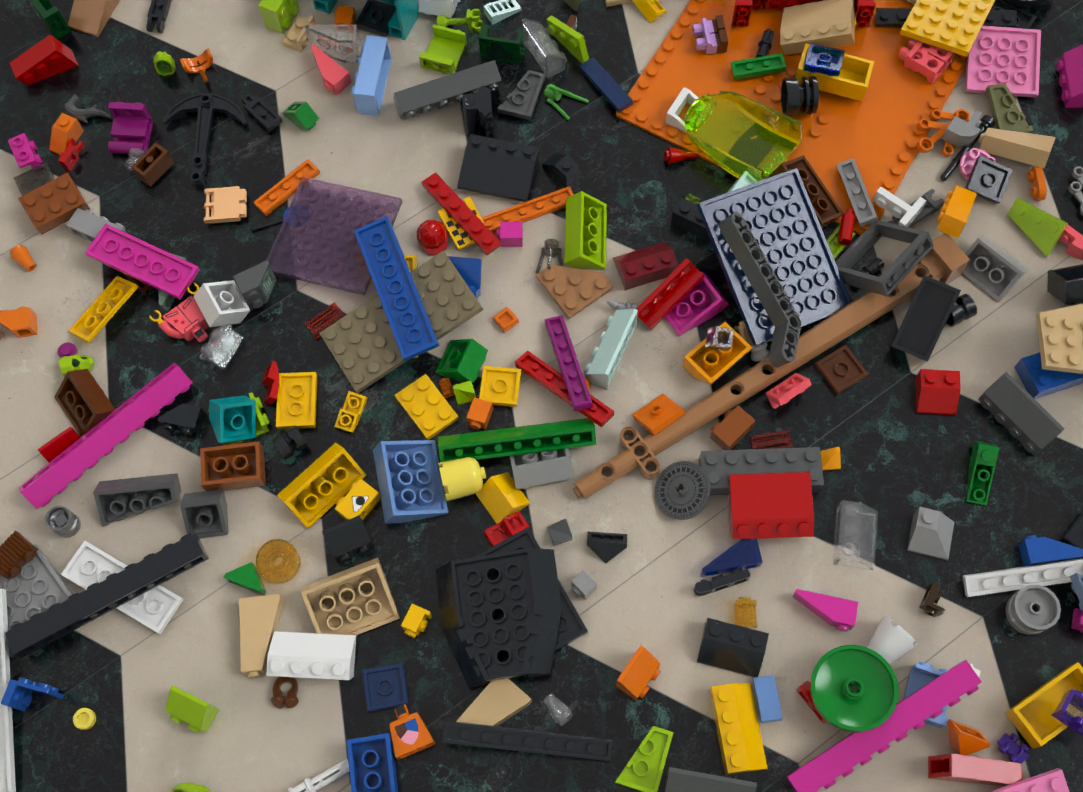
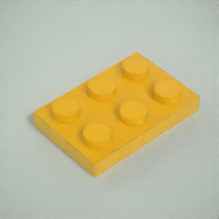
M316 372L279 373L276 409L277 429H289L294 425L297 429L316 428Z
M426 374L395 394V398L427 440L459 419V416Z

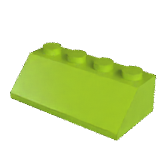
M583 191L566 198L564 263L577 269L604 270L606 269L607 204Z

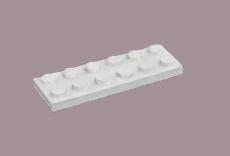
M84 541L61 575L87 590V587L91 584L100 583L106 580V577L110 574L125 570L127 565ZM159 585L117 607V609L161 635L184 599Z

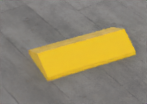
M116 276L68 331L83 342L90 343L139 286Z

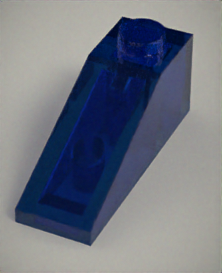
M740 539L739 542L702 568L700 576L706 577L729 573L737 568L745 570L760 567L763 561L757 539Z

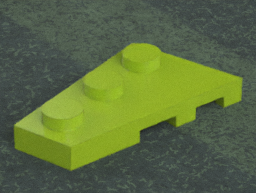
M552 15L547 18L550 34L563 44L581 63L588 61L589 56L584 36Z
M1016 198L1008 212L1009 217L1046 256L1050 255L1068 225L1067 222L1020 198Z

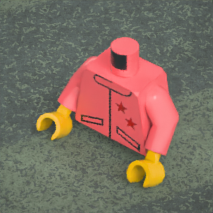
M196 283L194 284L197 287V290L195 292H191L190 288L188 287L187 289L189 293L195 295L196 292L199 290V286ZM192 296L162 316L163 320L158 310H154L158 314V319H153L149 315V319L152 322H157L158 326L170 337L184 338L187 341L195 337L198 342H202L208 336L204 330L209 325Z

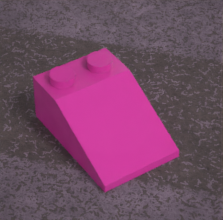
M703 272L701 273L705 277L665 316L679 336L713 318L729 305L709 276Z

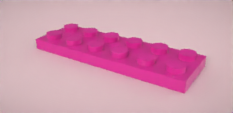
M106 223L85 252L88 257L181 300L187 288L200 271L198 266Z

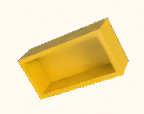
M805 43L795 77L800 85L802 77L805 76L808 79L810 76H815L819 90L862 102L868 87L874 61Z
M1079 662L1064 669L1005 712L1032 749L1043 746L1068 727L1051 714L1057 708L1063 695L1069 690L1074 689L1083 693V667ZM1070 704L1068 705L1067 712L1075 717L1083 716L1081 711Z

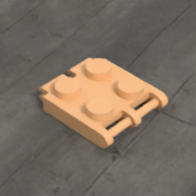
M234 186L204 190L206 195V203H204L206 217H204V223L234 222L247 217L246 189Z

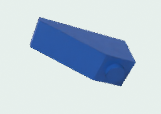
M1036 535L1025 537L1018 544L1024 567L1083 558V549L1047 537L1037 538Z

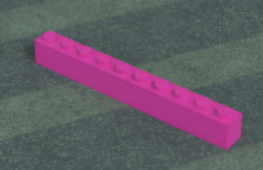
M176 363L171 364L19 487L20 493L36 509L40 506H46L56 493H62L67 488L66 485L72 480H78L83 475L82 472L87 468L94 467L98 463L99 458L110 454L114 450L115 445L119 442H125L131 432L141 429L147 419L157 416L163 406H168L174 402L175 397L179 393H185L193 382Z
M967 660L958 663L897 703L891 716L882 725L867 732H853L786 776L787 780L795 792H817L823 786L825 789H828L836 783L835 778L842 775L844 778L854 772L852 767L858 763L862 766L872 760L870 755L876 751L879 754L890 748L888 745L893 740L899 742L907 737L906 732L911 728L916 731L926 724L924 720L931 716L934 719L942 714V708L946 705L952 707L961 701L959 697L967 693L969 696L979 689L977 685L982 681Z

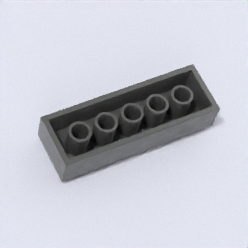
M493 60L395 92L393 99L399 117H404L406 120L414 117V114L421 112V114L428 113L436 106L440 109L448 106L447 104L452 101L459 103L462 101L463 95L477 94L482 86L489 88L491 92L495 91L502 80L496 62Z
M820 447L701 451L699 456V466L705 470L710 480V496L729 495V474L810 472L812 492H820L824 486Z

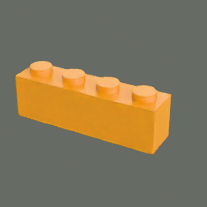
M957 185L953 191L949 190L936 220L939 223L937 230L959 238L977 193Z

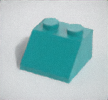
M247 396L209 400V419L219 443L255 438V400Z

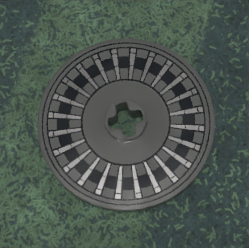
M679 461L669 465L659 475L655 485L654 494L657 506L662 513L675 520H688L697 516L706 507L711 494V484L705 470L689 461ZM683 487L686 488L685 492L679 493V490L683 489Z

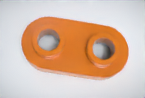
M1034 166L1027 173V179L1031 183L1030 194L1035 201L1045 200L1047 195L1043 168Z

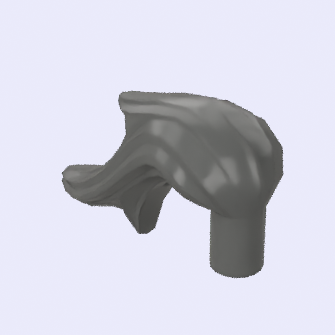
M75 94L64 107L65 112L69 116L88 123V118L95 116L111 119L109 114L96 109V105L88 109L77 108L75 104L80 98Z

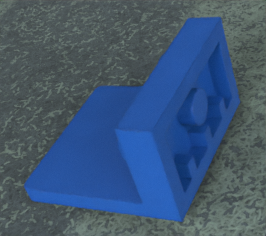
M448 256L477 299L481 295L482 259Z
M19 677L18 681L10 679L1 704L25 712L26 707L32 701V692L63 699L64 695L58 693L59 689L51 687V685L40 682L36 683Z

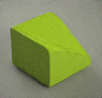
M471 381L453 386L458 405L471 402L476 397Z

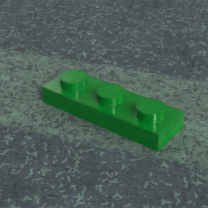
M783 53L731 62L730 66L734 80L786 71Z

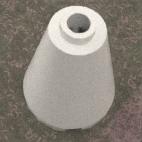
M884 616L867 648L880 654L891 665L914 649L918 643L901 626L893 625L891 623L892 619Z

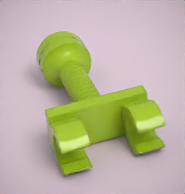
M467 9L466 18L447 19L445 15L437 16L438 26L468 25L470 33H474V31L480 33L483 21L480 19L481 13L479 9H472L471 11Z

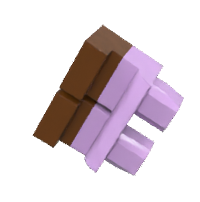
M718 15L713 20L702 18L701 23L693 25V36L702 35V38L695 39L696 50H705L706 54L727 52L728 37L723 15Z

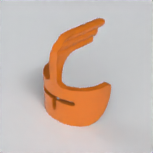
M209 48L195 58L180 59L186 72L200 73L204 83L208 82L205 70L213 63V57Z

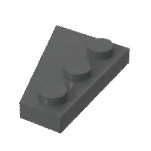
M528 70L517 83L514 91L508 94L502 105L498 106L497 113L531 120L545 81V74Z

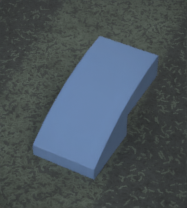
M774 675L753 678L761 723L782 721L781 706Z

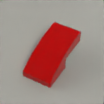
M272 361L266 368L262 384L269 386L264 403L270 406L277 399L279 391V371L275 361Z
M518 511L503 518L502 522L484 530L483 534L491 547L528 528L529 525L521 512Z

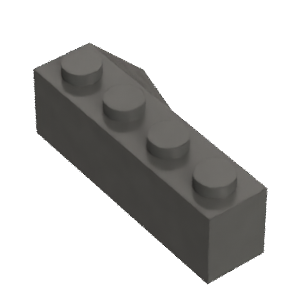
M178 473L99 481L93 493L101 524L104 527L111 522L124 520L128 516L139 515L146 510L156 509L177 502L182 490Z

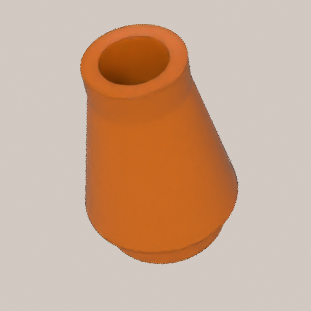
M20 244L11 249V258L28 272L36 268L37 265L33 261L27 247Z

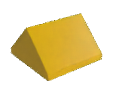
M508 472L490 477L482 486V489L476 493V496L496 524L502 522L503 518L522 510L530 504L521 489H516L515 482Z

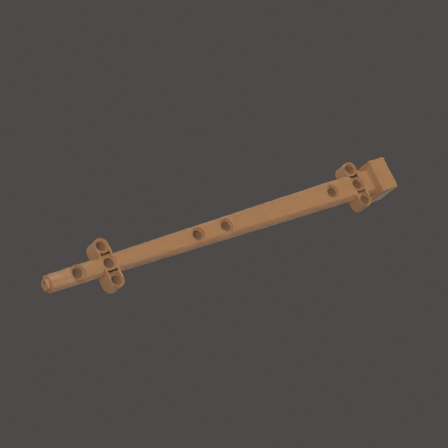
M941 234L932 240L934 247L890 293L893 297L868 291L799 336L796 356L792 362L776 368L770 363L768 356L685 410V414L656 435L650 433L642 438L634 427H624L620 432V444L624 451L576 481L573 488L574 493L578 498L582 497L585 500L635 468H638L644 478L648 480L658 477L660 463L655 457L656 455L912 298L924 275L948 285L961 276L970 259L948 234ZM763 370H768L771 374L766 375L763 373ZM731 390H738L740 394L734 395L731 393ZM632 435L633 439L628 441L624 439V436ZM642 450L645 454L637 456L634 452ZM654 466L656 470L649 472L646 470V467ZM604 471H610L612 475L609 477H605L602 475V473Z

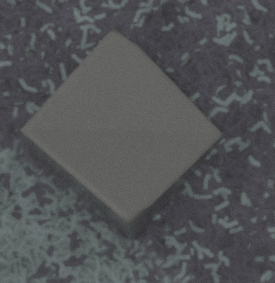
M566 519L547 527L553 546L572 540V534Z

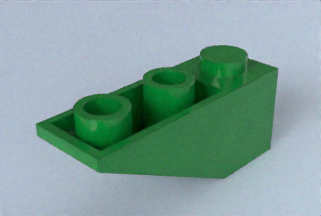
M974 441L969 465L966 502L987 506L999 453L998 446Z

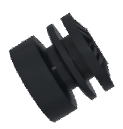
M804 76L801 78L800 85L796 77L783 78L781 84L783 115H797L799 107L803 115H806L808 112L809 114H815L819 102V88L816 77L810 76L807 79Z

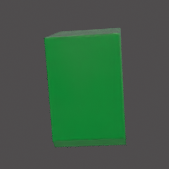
M252 562L225 573L223 577L232 584L261 595L266 593L258 569Z

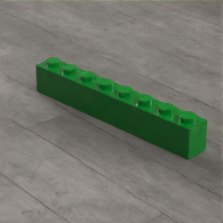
M589 418L438 437L440 462L466 457L479 460L597 445L594 422Z

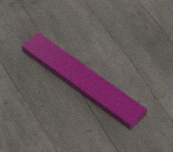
M563 315L545 319V326L573 410L579 411L592 408L593 403Z

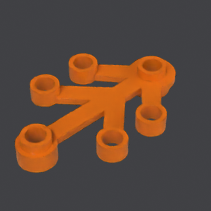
M934 109L929 115L932 121L923 118L918 122L917 127L921 131H925L927 128L939 131L930 138L923 137L917 143L918 152L928 153L933 148V144L943 137L955 116L969 122V113L964 109L956 110L954 113ZM939 119L950 120L948 124L937 121ZM944 140L941 154L944 157H949L954 152V148L951 143Z

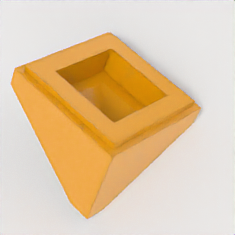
M840 447L820 451L823 471L841 469Z

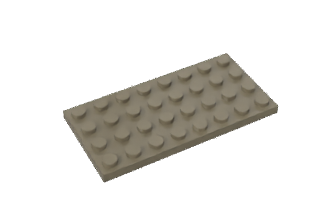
M444 250L411 272L437 340L484 310ZM378 294L320 332L324 342L357 393H360L406 362L402 358Z

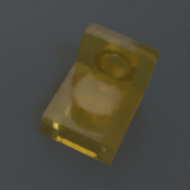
M740 597L739 600L735 601V625L757 628L756 600H751V597Z

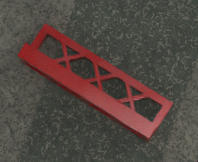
M686 258L636 308L638 310L637 317L652 330L705 276Z

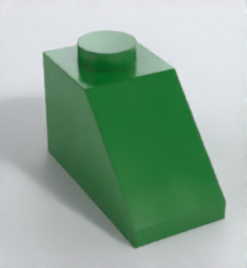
M294 102L282 112L285 117L302 130L312 129L316 125V121L320 119L307 102Z

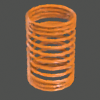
M441 379L439 384L442 387L441 390H443V397L453 396L454 391L450 379Z

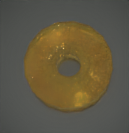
M273 539L264 543L256 555V567L259 573L269 582L276 584L292 580L299 572L301 566V557L297 549L288 541L282 539ZM282 557V563L275 566V560Z

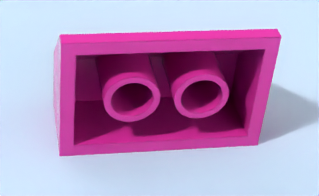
M1082 44L1063 53L1056 64V70L1059 71L1060 76L1059 85L1062 87L1061 98L1064 101L1065 108H1083Z

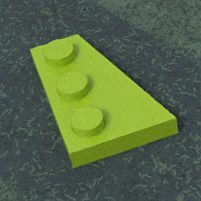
M653 726L615 783L641 792H657L674 732Z

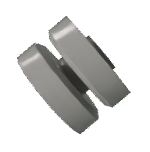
M1036 584L1028 585L1014 593L1006 603L1005 612L1008 622L1019 633L1037 635L1056 624L1060 618L1061 607L1058 598L1051 590Z

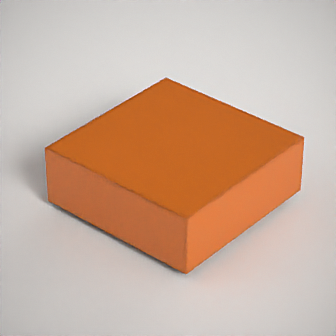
M508 307L493 317V321L504 333L519 323V319Z

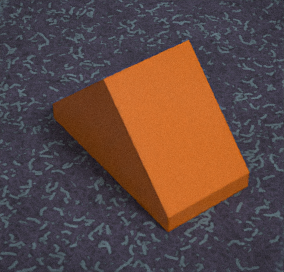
M951 719L947 721L949 742L957 754L967 756L991 745L979 730Z

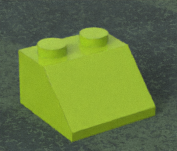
M172 685L165 712L171 714L170 719L181 724L182 720L189 723L187 728L197 733L200 730L207 732L219 709Z

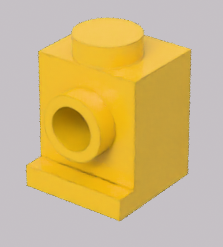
M411 604L401 624V627L405 630L404 634L415 638L420 632H424L428 623L426 619L431 620L432 618L431 612Z

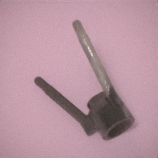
M556 239L545 240L544 247L541 248L536 274L540 271L545 255L548 257L547 269L551 268L552 258L556 257V255L558 256L559 266H563L562 249L559 248V242Z

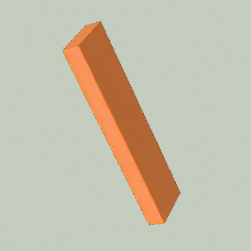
M307 159L253 202L254 205L267 216L319 175L320 170Z

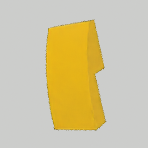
M348 391L343 409L340 408L334 427L353 433L368 397Z

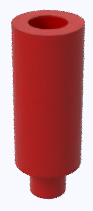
M847 209L846 213L842 215L837 241L840 245L846 246L851 244L855 223L852 209Z

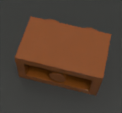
M739 405L734 410L729 409L724 415L725 419L721 423L719 421L716 422L711 428L710 438L723 450H731L754 427L756 420Z

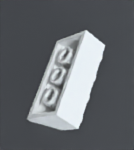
M274 631L267 657L266 676L350 680L354 677L356 635Z

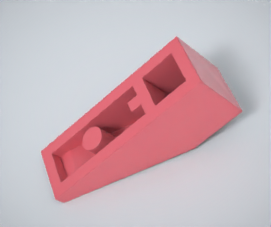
M312 44L311 49L325 89L338 95L352 83L349 72Z

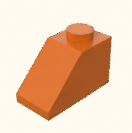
M61 113L52 126L49 147L51 152L61 155L66 147H69L68 142L71 138L77 142L84 130L76 118Z

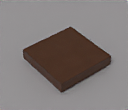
M847 345L814 364V367L836 396L869 375Z

